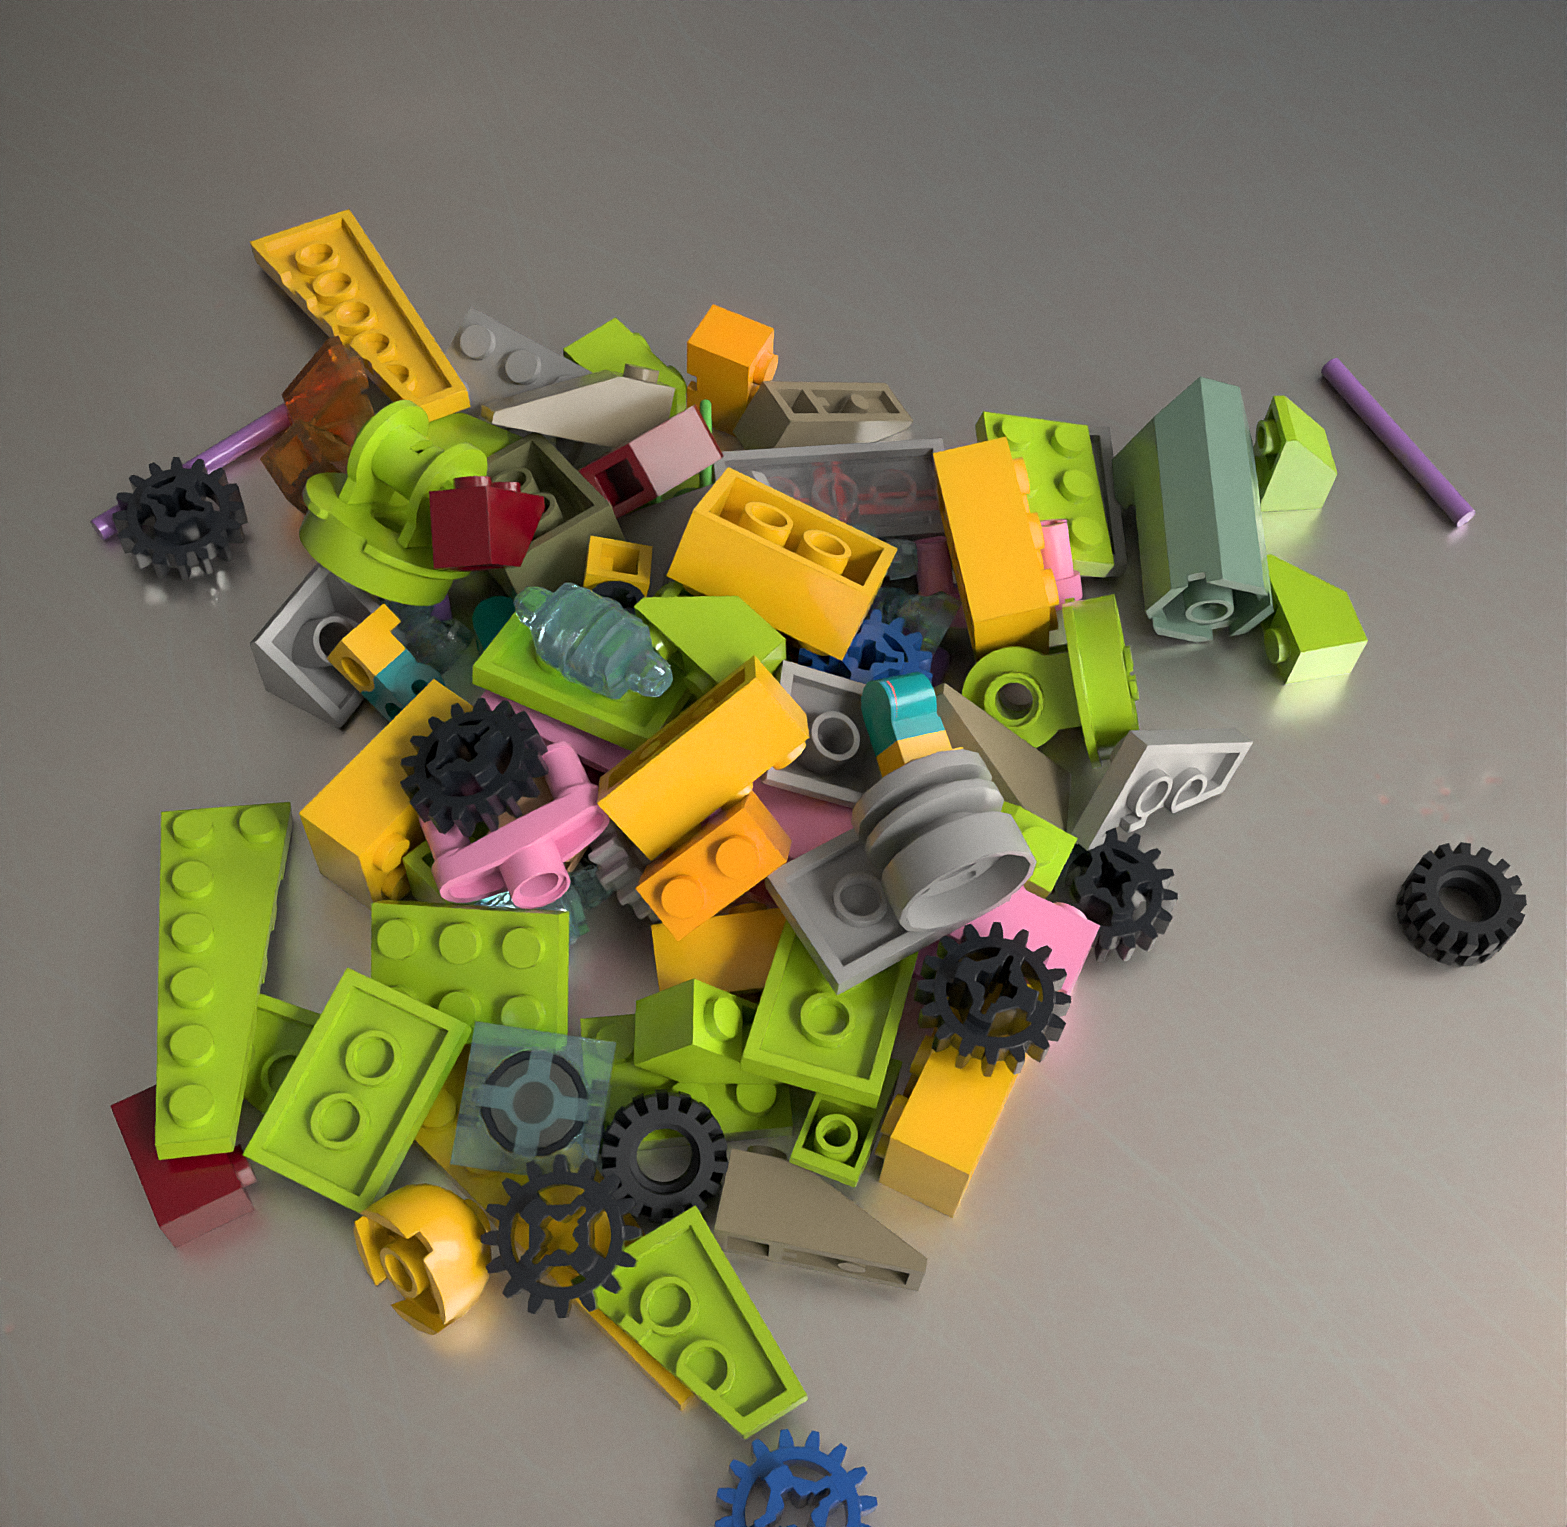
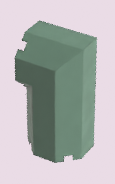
M1200 376L1155 415L1112 459L1115 499L1125 510L1131 504L1136 508L1145 612L1149 619L1152 617L1153 628L1156 634L1196 643L1213 640L1212 629L1229 626L1230 636L1245 634L1274 612L1253 441L1239 386Z

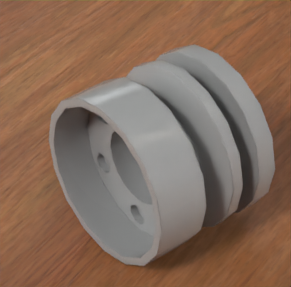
M964 749L941 751L911 761L884 776L869 788L853 807L851 824L858 838L866 845L865 853L869 861L877 869H883L881 886L899 923L907 931L925 933L947 929L971 920L1005 901L1017 892L1033 875L1037 861L1011 814L1001 812L1004 798L995 783L991 781L992 776L977 752Z

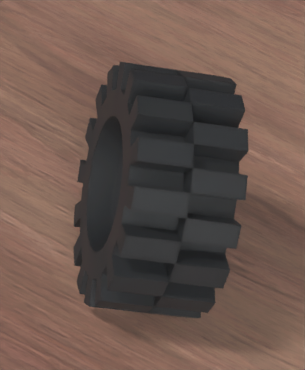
M1460 842L1454 851H1452L1449 843L1439 845L1434 853L1430 850L1422 856L1402 884L1403 888L1398 893L1396 904L1403 905L1397 912L1399 924L1411 922V925L1404 934L1410 942L1421 937L1425 943L1419 951L1427 957L1437 949L1442 951L1439 962L1451 965L1458 955L1461 967L1473 966L1478 958L1484 963L1502 949L1522 924L1525 914L1520 912L1527 905L1526 895L1515 893L1523 884L1518 875L1508 879L1504 876L1510 865L1503 858L1496 865L1488 861L1493 851L1481 847L1476 855H1471V843ZM1444 887H1452L1469 894L1481 908L1482 919L1478 922H1469L1452 915L1441 903L1438 896L1439 890Z
M657 1089L653 1094L644 1096L641 1093L633 1097L630 1104L625 1107L622 1105L614 1114V1119L610 1126L607 1125L603 1136L601 1152L602 1172L604 1178L614 1173L621 1179L618 1188L612 1194L616 1201L627 1198L635 1199L637 1207L630 1214L637 1218L639 1214L649 1217V1222L662 1224V1218H675L695 1205L700 1212L708 1207L706 1201L712 1195L716 1197L722 1188L721 1180L723 1174L727 1172L729 1163L727 1159L728 1147L718 1120L715 1119L710 1109L703 1102L700 1101L699 1103L692 1099L690 1094L681 1091L677 1094L670 1093L667 1089ZM658 1129H672L681 1133L690 1143L692 1150L691 1162L687 1170L680 1177L667 1182L649 1178L642 1172L637 1162V1150L641 1141L649 1133Z

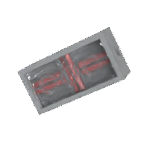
M942 438L722 452L724 457L712 464V484L719 479L728 467L742 474L748 471L763 473L771 488L898 548L885 577L916 575L912 543L928 537H945L938 508L933 453L945 450Z

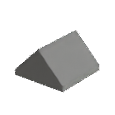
M318 562L249 643L265 690L334 727H342L365 697L326 658L347 634L380 606L366 591L339 578ZM399 625L392 632L404 647L411 640V637Z
M782 660L774 674V678L806 713L810 738L804 741L806 743L804 750L791 764L780 770H775L771 767L759 777L761 783L853 808L862 795L882 779L861 710V696L866 684Z

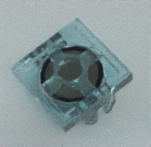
M475 1022L450 1164L528 1176L526 1163L532 1160L536 1161L543 1168L545 1174L553 1172L555 1156L557 1154H564L569 1161L570 1172L577 1173L586 1158L595 1161L597 1167L599 1149L602 1146L606 1129V1111L609 1108L611 1098L610 1081L616 1042Z

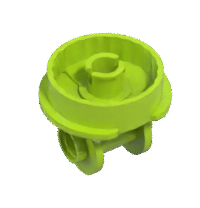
M399 400L380 410L361 427L349 455L347 474L335 472L319 473L307 480L302 493L308 511L300 526L299 538L304 548L317 562L353 586L390 601L413 606H432L441 603L445 599L454 579L464 578L472 571L460 572L434 569L429 491L453 489L454 478L486 476L488 463L486 455L471 443H459L447 450L434 446L432 441L427 438L429 420L426 412L410 400Z
M1114 594L1075 601L1074 597L1065 599V603L1062 604L1066 644L1050 646L1049 654H1043L1032 648L1022 646H1008L996 649L982 657L970 670L964 682L962 695L1034 748L1049 741L1058 730L1082 726L1092 769L1102 767L1101 761L1110 759L1114 747L1122 738L1127 736L1130 730H1140L1135 701L1139 700L1136 675H1130V672L1134 671V664L1130 645L1125 646ZM1020 683L1031 692L1033 700L1025 705H1016L1005 697L1003 685Z

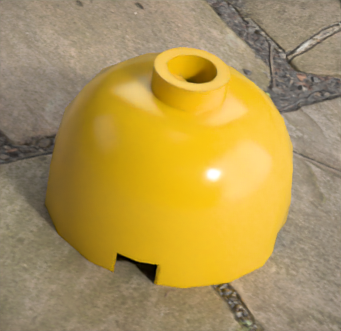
M428 1183L406 1185L377 1200L360 1212L363 1216L354 1221L353 1232L356 1246L367 1273L376 1286L387 1278L405 1298V1300L390 1306L415 1329L430 1335L437 1334L449 1324L454 1323L465 1315L481 1298L491 1274L488 1273L486 1266L492 1261L491 1245L481 1243V1235L490 1232L491 1227L486 1214L473 1200H463L451 1190Z

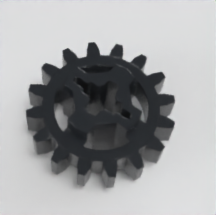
M173 457L171 469L162 471L155 462L150 463L149 471L151 476L144 480L136 475L129 477L133 494L127 492L117 494L116 499L121 511L113 513L112 519L116 526L117 536L125 554H132L135 564L139 569H143L152 563L158 578L164 579L171 568H178L182 580H189L191 567L200 566L209 575L213 573L211 563L213 558L217 556L228 562L233 559L229 543H244L245 536L241 525L248 523V517L237 483H228L225 470L221 467L208 475L205 462L202 459L198 458L193 463L191 469L183 468L179 457ZM206 497L218 505L220 512L214 511L212 502L205 501ZM143 525H147L150 533L156 535L155 540L144 533L142 530Z
M478 698L474 704L473 711L466 713L458 703L451 705V718L445 722L432 716L428 719L429 726L432 729L431 734L428 737L412 736L410 739L418 754L401 759L400 765L408 775V777L400 782L401 787L409 797L410 804L422 821L426 823L431 820L439 833L446 834L456 824L464 837H471L476 823L485 822L491 832L498 830V816L504 812L519 818L522 815L521 808L517 803L522 796L537 798L540 794L532 778L547 775L549 771L542 758V755L548 752L547 746L529 715L525 711L516 714L509 701L506 700L499 703L492 711L485 698Z
M1115 827L1106 831L1104 844L1087 851L1079 843H1075L1051 893L1045 898V900L1052 903L1061 902L1069 904L1080 910L1087 920L1100 925L1091 947H1094L1096 961L1102 963L1109 949H1116L1119 957L1124 962L1131 959L1136 944L1146 952L1150 951L1158 938V934H1165L1173 918L1169 912H1172L1178 900V893L1167 889L1175 875L1173 869H1157L1155 867L1162 852L1158 848L1149 850L1146 853L1140 851L1138 846L1141 835L1137 833L1130 836L1127 842L1118 840ZM1080 867V875L1073 878L1071 885L1065 886L1066 877L1075 868ZM1146 901L1145 913L1134 921L1132 918L1134 910L1138 909L1140 902Z
M993 922L989 935L987 937H980L972 924L964 926L961 944L944 935L939 941L936 952L938 957L926 955L920 975L925 980L917 982L914 994V1001L926 1005L921 1008L917 1023L919 1028L930 1029L937 1027L938 1031L934 1036L931 1047L935 1052L945 1050L949 1046L958 1050L955 1059L956 1068L963 1069L972 1057L981 1060L983 1076L991 1077L997 1061H1005L1007 1068L1013 1075L1019 1074L1025 1063V1053L1040 1063L1045 1059L1050 1048L1048 1040L1059 1041L1066 1022L1060 1017L1066 1016L1071 1004V996L1057 991L1062 988L1067 973L1064 968L1049 970L1046 968L1052 952L1048 945L1040 947L1034 952L1026 947L1029 931L1022 929L1015 935L1013 940L1003 938L1001 922ZM1024 977H1025V978L1027 979V981L1030 983V985L1032 986V988H1030V987L1027 986ZM999 983L1003 984L996 1003H991L987 1013L982 1014L981 1010L989 993L993 994ZM950 1006L958 1010L963 1024L953 1014Z
M557 1154L553 1163V1172L545 1174L543 1168L536 1161L532 1160L526 1163L529 1178L526 1184L522 1186L520 1183L507 1177L502 1182L506 1193L511 1197L507 1205H487L485 1211L492 1217L500 1220L498 1231H490L481 1235V1243L498 1246L500 1256L493 1259L486 1266L488 1273L507 1271L512 1277L502 1292L507 1299L515 1297L523 1290L530 1293L527 1309L529 1313L538 1314L545 1306L547 1299L554 1300L557 1317L568 1318L572 1308V1299L579 1298L588 1312H592L599 1308L598 1297L595 1292L599 1287L603 1286L614 1294H618L623 1289L619 1279L613 1274L618 1266L636 1268L639 1260L624 1251L625 1241L643 1237V1232L641 1228L625 1225L623 1216L636 1208L637 1204L633 1198L621 1199L619 1201L614 1199L612 1194L616 1191L621 1181L614 1173L604 1178L600 1183L594 1181L596 1162L586 1158L578 1172L573 1173L570 1172L567 1156ZM556 1186H574L585 1190L571 1204L552 1205L539 1194L546 1189ZM586 1210L578 1219L577 1223L579 1225L572 1234L575 1241L579 1244L576 1250L572 1253L566 1249H558L552 1254H546L540 1260L549 1250L547 1246L553 1238L551 1232L547 1229L550 1221L554 1219L558 1222L567 1223L573 1217L578 1218ZM604 1211L607 1213L611 1227V1242L606 1258L595 1247L594 1224L603 1215ZM519 1216L529 1224V1249L520 1257L521 1260L518 1258L515 1247V1228ZM555 1266H572L579 1274L586 1278L585 1281L569 1287H556L540 1282Z

